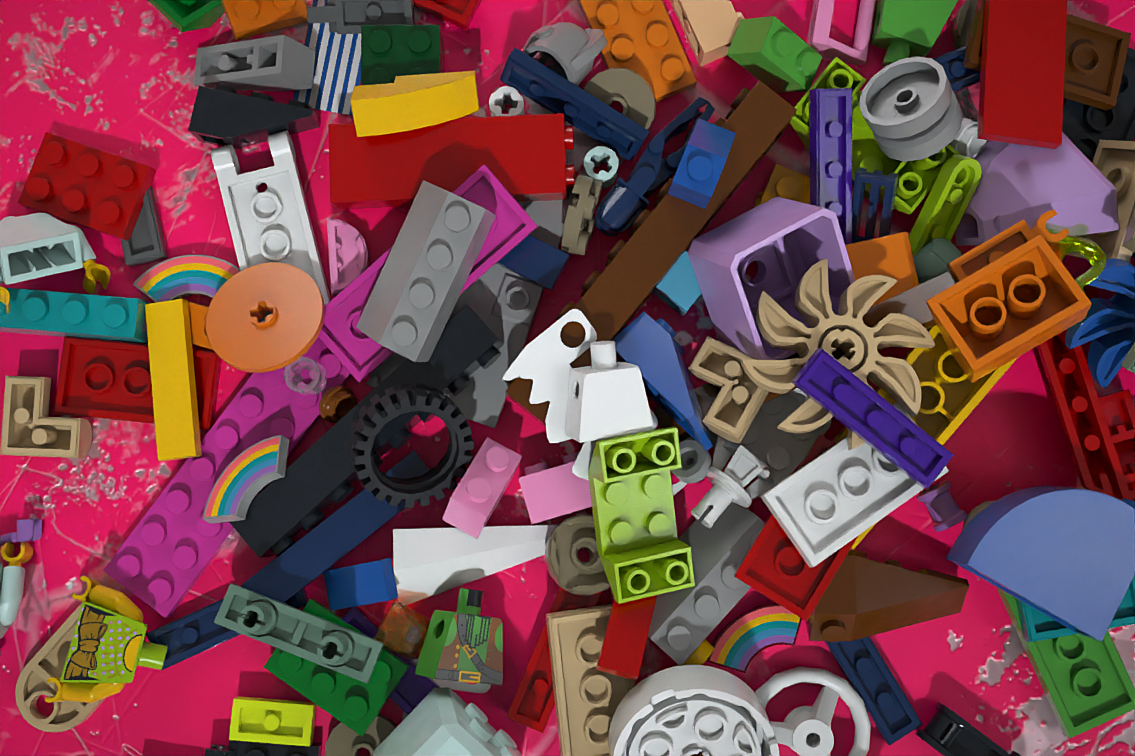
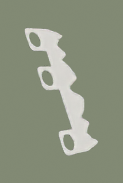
M578 309L568 311L526 345L502 379L510 381L519 376L523 379H532L533 385L529 402L531 404L545 401L550 402L545 419L549 443H559L572 439L565 432L569 374L572 369L570 363L589 349L590 343L596 342L597 339L596 331ZM571 321L582 324L586 332L583 343L576 348L565 346L560 337L563 326ZM650 409L655 430L658 425V419ZM600 440L583 443L572 467V473L577 477L589 481L588 471L596 441ZM680 480L678 483L673 484V496L688 483Z

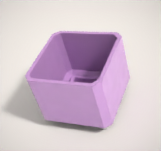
M774 197L695 238L688 251L689 259L718 340L758 360H784L797 353L795 350L772 348L761 335L756 320V307L763 290L790 316L803 323L805 327L810 328L809 324L804 321L795 308L797 286L810 267L821 260L828 259L829 296L832 303V311L836 315H839L840 296L856 281L836 213L823 207L781 197ZM756 261L758 264L756 276L752 280L747 281L745 276L746 268L751 262Z

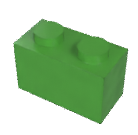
M775 16L741 19L727 53L730 58L775 93L807 92L812 85L822 59L818 52Z

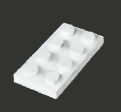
M897 402L893 404L897 410L914 422L907 411ZM847 436L760 497L807 565L815 567L924 488L866 442L848 451ZM946 466L935 481L949 471Z

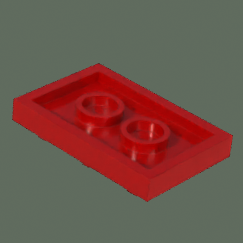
M46 132L18 204L127 241V239L130 240L144 204L143 198L151 186L156 170L148 165Z

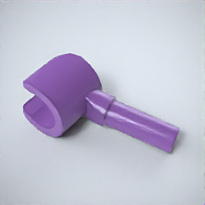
M42 519L17 520V532L1 535L0 546L7 542L40 540L42 536Z

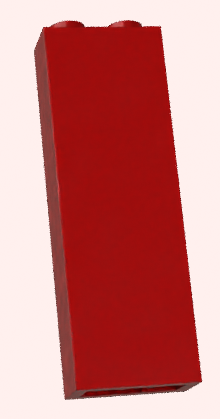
M564 113L457 118L419 129L357 137L355 123L328 124L330 203L339 209L412 206L423 180L452 193L484 164L487 165L517 202L569 200L568 188H574L576 181L575 165H568L567 150L574 149L573 125L567 126Z

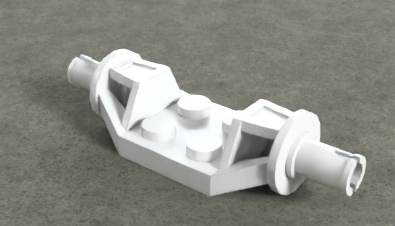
M796 388L762 404L741 443L737 444L718 436L712 465L708 470L709 473L706 475L712 487L696 507L690 511L691 514L698 520L710 508L711 511L701 523L711 528L731 502L744 508L749 507L752 500L759 498L793 473L807 455L818 435L823 436L829 429L832 418L811 432L790 433L778 429L777 426L802 405L808 396ZM730 456H732V459L728 463L724 472H722V469L724 468L725 464L729 460ZM757 476L758 479L744 490L743 488Z

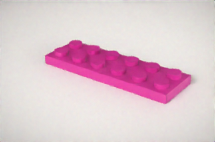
M485 164L452 192L497 215L460 295L538 227L535 221ZM392 247L325 306L324 322L318 337L358 382L363 381L395 353L378 344L356 328Z

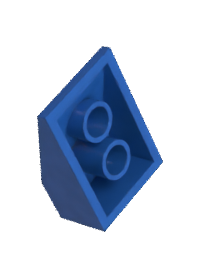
M643 311L612 340L615 342L616 357L619 362H627L639 367L646 394L708 451L712 447L707 427L703 423L704 417L690 373L682 358L685 351L674 339L676 333L662 318L654 321Z

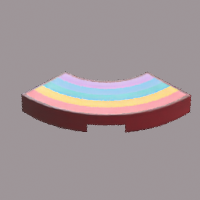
M777 603L754 607L734 620L732 619L724 626L712 643L714 650L706 661L746 673L749 663L762 650L774 645L785 644L795 646L802 618Z

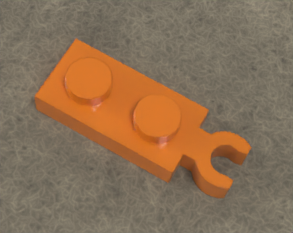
M1049 210L1037 218L1032 229L1029 228L1023 219L948 263L946 266L958 283L1040 234L1048 244H1056L1063 240L1069 234V231L1066 228L1057 234H1051L1046 230V222L1057 215L1055 210Z

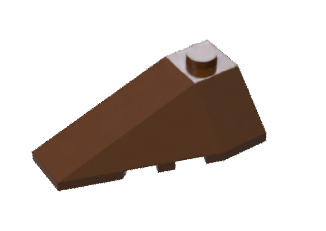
M850 550L806 622L809 641H853L960 613L969 588L968 580L929 569H922L917 572L902 568L899 561L888 559L885 563L868 559L865 552Z

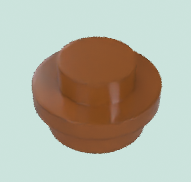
M335 385L329 388L319 403L321 417L330 423H337L357 405V400L352 390L344 385Z

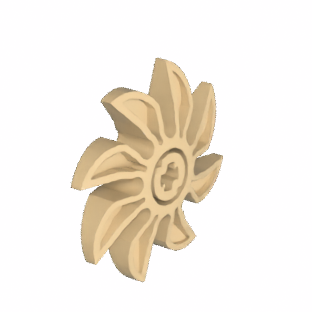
M824 259L811 266L803 275L795 293V308L804 321L809 324L810 328L805 327L803 323L790 316L764 290L757 302L756 320L765 341L772 348L795 350L800 358L788 360L742 359L741 365L747 376L762 389L773 393L786 394L795 387L791 381L817 348H822L834 358L832 353L838 347L844 353L837 360L840 364L869 386L867 383V379H869L873 384L883 389L904 410L914 417L918 414L921 404V386L916 372L906 360L882 357L877 349L888 347L932 348L935 346V343L927 329L907 315L890 313L872 328L867 327L863 323V315L868 312L872 304L898 282L896 279L888 276L870 275L853 282L840 296L839 315H836L832 311V303L829 296L828 259ZM807 397L803 404L780 423L777 428L790 433L811 432L828 422L833 416L810 397ZM847 428L848 451L865 443V441Z

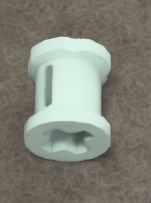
M605 146L592 148L584 158V175L603 182L602 188H609L614 184L617 177L619 163L617 155L612 149ZM603 163L608 165L607 172L602 170L599 174L594 173V165L600 167Z

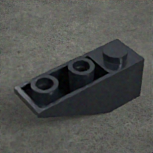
M214 84L213 88L199 86L188 131L199 142L218 146L232 145L234 149H240L266 142L270 134L288 130L289 134L292 135L318 128L321 121L314 110L311 109L312 107L306 103L289 100L288 104L274 102V99L266 94L252 92L251 96L237 94V91L231 87Z

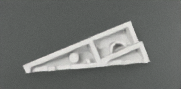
M559 524L484 526L477 539L456 527L393 529V570L399 606L411 604L545 555L546 543L552 530Z

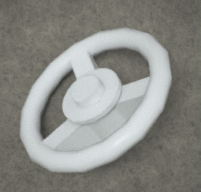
M796 667L775 674L756 690L755 694L765 709L768 701L783 688L798 683L822 685L823 687L813 706H800L793 709L786 716L784 722L769 721L777 743L789 746L799 756H831L830 752L834 745V736L830 723L838 697L840 696L849 707L855 724L854 745L848 756L867 755L870 747L871 722L863 699L847 680L826 669Z

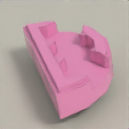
M327 218L331 294L335 297L369 267L370 254L365 239L356 228L343 220Z

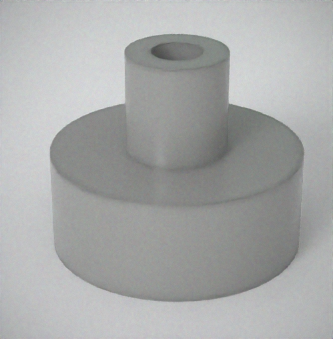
M682 441L679 443L682 468L673 469L671 472L682 482H699L709 473L708 470L712 465L711 455L697 441Z

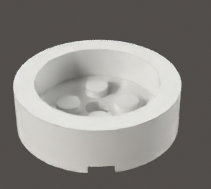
M675 666L648 676L634 686L622 699L610 724L608 741L610 756H691L698 754L699 751L702 752L703 756H780L778 743L768 716L755 692L738 677L710 666Z

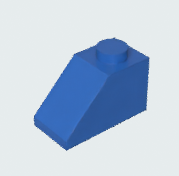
M698 118L668 194L706 209L726 163L736 133Z

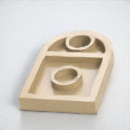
M82 603L27 663L17 680L15 696L21 715L30 725L45 732H63L80 725L106 699L104 698L93 703L53 702L54 710L50 716L40 714L37 709V700L41 695L56 696L58 692L57 685L54 682L48 683L47 679L62 676Z

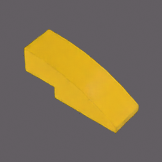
M475 71L396 76L394 83L354 86L350 99L357 137L419 129L479 111Z

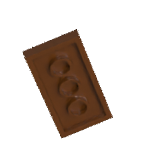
M985 0L977 1L962 67L981 72ZM1067 14L1064 98L1105 111L1115 107L1131 33Z

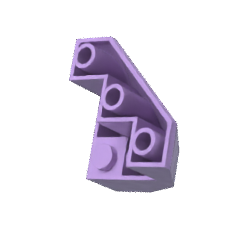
M1063 132L1062 144L1056 149L989 140L980 155L974 158L981 166V179L955 231L956 246L980 245L1023 219L1029 228L1032 229L1037 218L1049 210H1055L1057 213L1045 225L1046 230L1051 234H1057L1066 228L1069 231L1066 237L1119 230L1117 191L1109 180Z

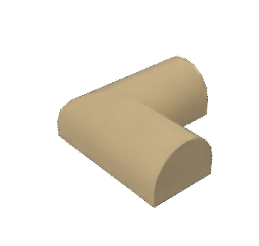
M707 336L688 369L690 374L721 388L703 423L719 436L739 444L769 391L756 385L747 376L741 365L742 359H758Z
M6 376L0 455L84 458L91 448V425L88 420L83 418L48 417L51 378Z

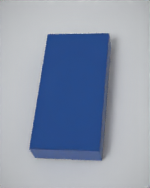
M391 558L331 569L324 572L331 611L399 598Z

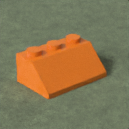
M1041 234L926 301L948 349L971 383L1086 318L1092 304Z

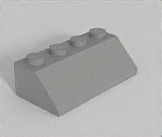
M423 180L356 328L378 344L414 362H429L497 215Z
M734 502L728 505L711 528L701 523L711 511L708 508L678 538L691 547L695 586L657 595L648 637L679 666L689 658L751 588L733 575L765 522L748 508H744Z

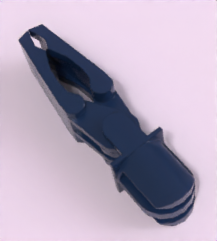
M698 97L650 141L631 172L627 183L620 177L617 179L613 188L602 199L597 208L595 223L601 234L607 237H616L620 233L627 231L649 205L650 201L647 198L674 176L698 118L708 122L715 111L709 101ZM707 104L704 113L698 111ZM695 119L692 128L687 132L684 145L680 150L662 159L664 145L673 137L686 131L689 123Z

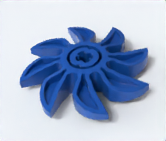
M1116 258L1099 262L1086 271L1079 279V281L1086 285L1114 291L1116 294L1110 299L1092 298L1090 300L1092 304L1086 318L1069 327L1065 337V345L1069 349L1092 340L1088 352V367L1093 379L1105 389L1121 369V363L1135 343V266L1125 260Z

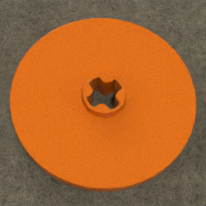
M271 262L251 266L232 276L213 297L206 316L208 341L215 353L225 363L235 369L253 373L280 369L300 358L316 341L322 329L325 316L323 296L315 281L306 272L293 265ZM266 311H270L272 314L267 315L265 322L261 323L259 319L264 318Z

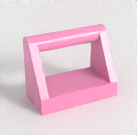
M813 0L807 44L818 52L822 59L833 61L835 57H838L844 63L854 65L866 64L876 0H860L853 48L829 38L835 0Z

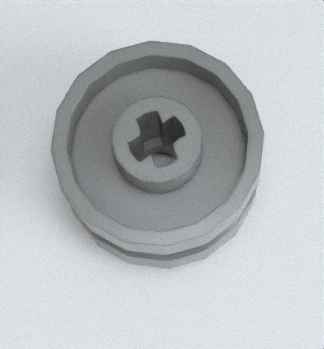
M916 56L900 59L885 66L868 81L862 90L859 102L862 115L868 127L872 130L880 150L890 159L899 161L922 160L938 153L952 142L962 124L963 113L944 68L932 58Z

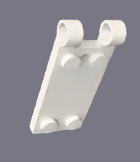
M288 130L268 135V143L275 166L241 174L238 157L232 145L211 149L212 162L217 174L240 271L262 263L276 262L293 265L306 272L315 281L326 306L331 301L296 163L294 145ZM265 183L267 184V190L262 193L258 192L259 184ZM266 311L264 318L259 319L261 323L265 322L266 316L272 313Z

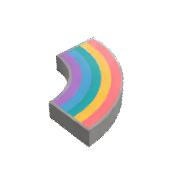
M183 255L165 260L153 266L142 274L133 285L155 302L182 299L193 295H204L213 298L221 286L232 276L240 272V269L225 260L212 256Z
M283 435L273 436L252 445L238 455L215 483L207 500L202 520L210 524L245 520L249 505L256 494L270 482L285 477L289 439Z

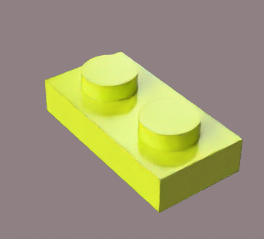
M237 696L233 699L229 740L310 747L313 744L317 705L313 702Z

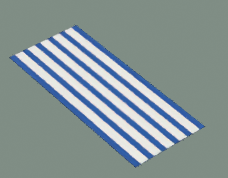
M313 0L312 7L327 6V0ZM309 23L304 45L315 50L313 85L310 89L295 90L293 100L306 103L312 109L353 116L350 99L354 86H359L361 82V34L330 33L329 23Z

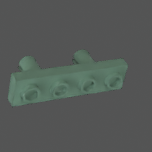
M230 584L214 620V623L364 683L370 682L385 644L237 584Z

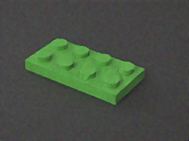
M997 588L1065 736L1072 738L1135 709L1134 685L1108 630L1102 642L1080 634L1026 642L1023 638L1016 599Z

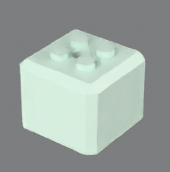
M449 687L434 688L372 752L373 756H521L520 752L516 749V743L502 729L496 731L487 723L488 718L475 704L471 702L468 705Z

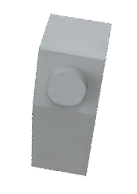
M286 35L197 48L194 85L197 87L213 88L214 84H220L237 90L274 92L310 89L313 85L315 50Z

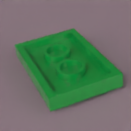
M310 599L302 610L365 635L315 599ZM383 647L370 682L364 683L276 648L264 668L362 737L366 734L410 668V665Z

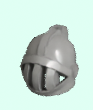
M558 22L552 26H543L531 33L522 52L541 64H545L546 67L579 87L581 81L592 69L595 57L607 45V39L601 29L587 28L583 30L573 23Z

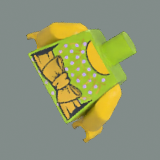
M86 576L79 578V580L87 582L88 587L83 595L72 593L74 599L83 603L62 676L47 679L48 683L54 682L57 685L58 692L56 696L45 697L46 702L73 701L93 703L120 693L126 683H132L137 666L162 670L168 646L144 641L148 625L143 623V613L123 592L101 585L98 581Z

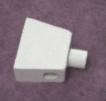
M614 341L590 343L592 366L573 368L569 374L566 435L581 443L654 430L639 367L631 363L616 361Z

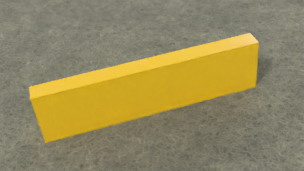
M176 299L145 304L158 461L202 456L188 301Z

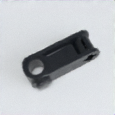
M940 702L935 705L937 711L924 730L918 729L915 733L943 756H1021L1015 751L1009 754Z

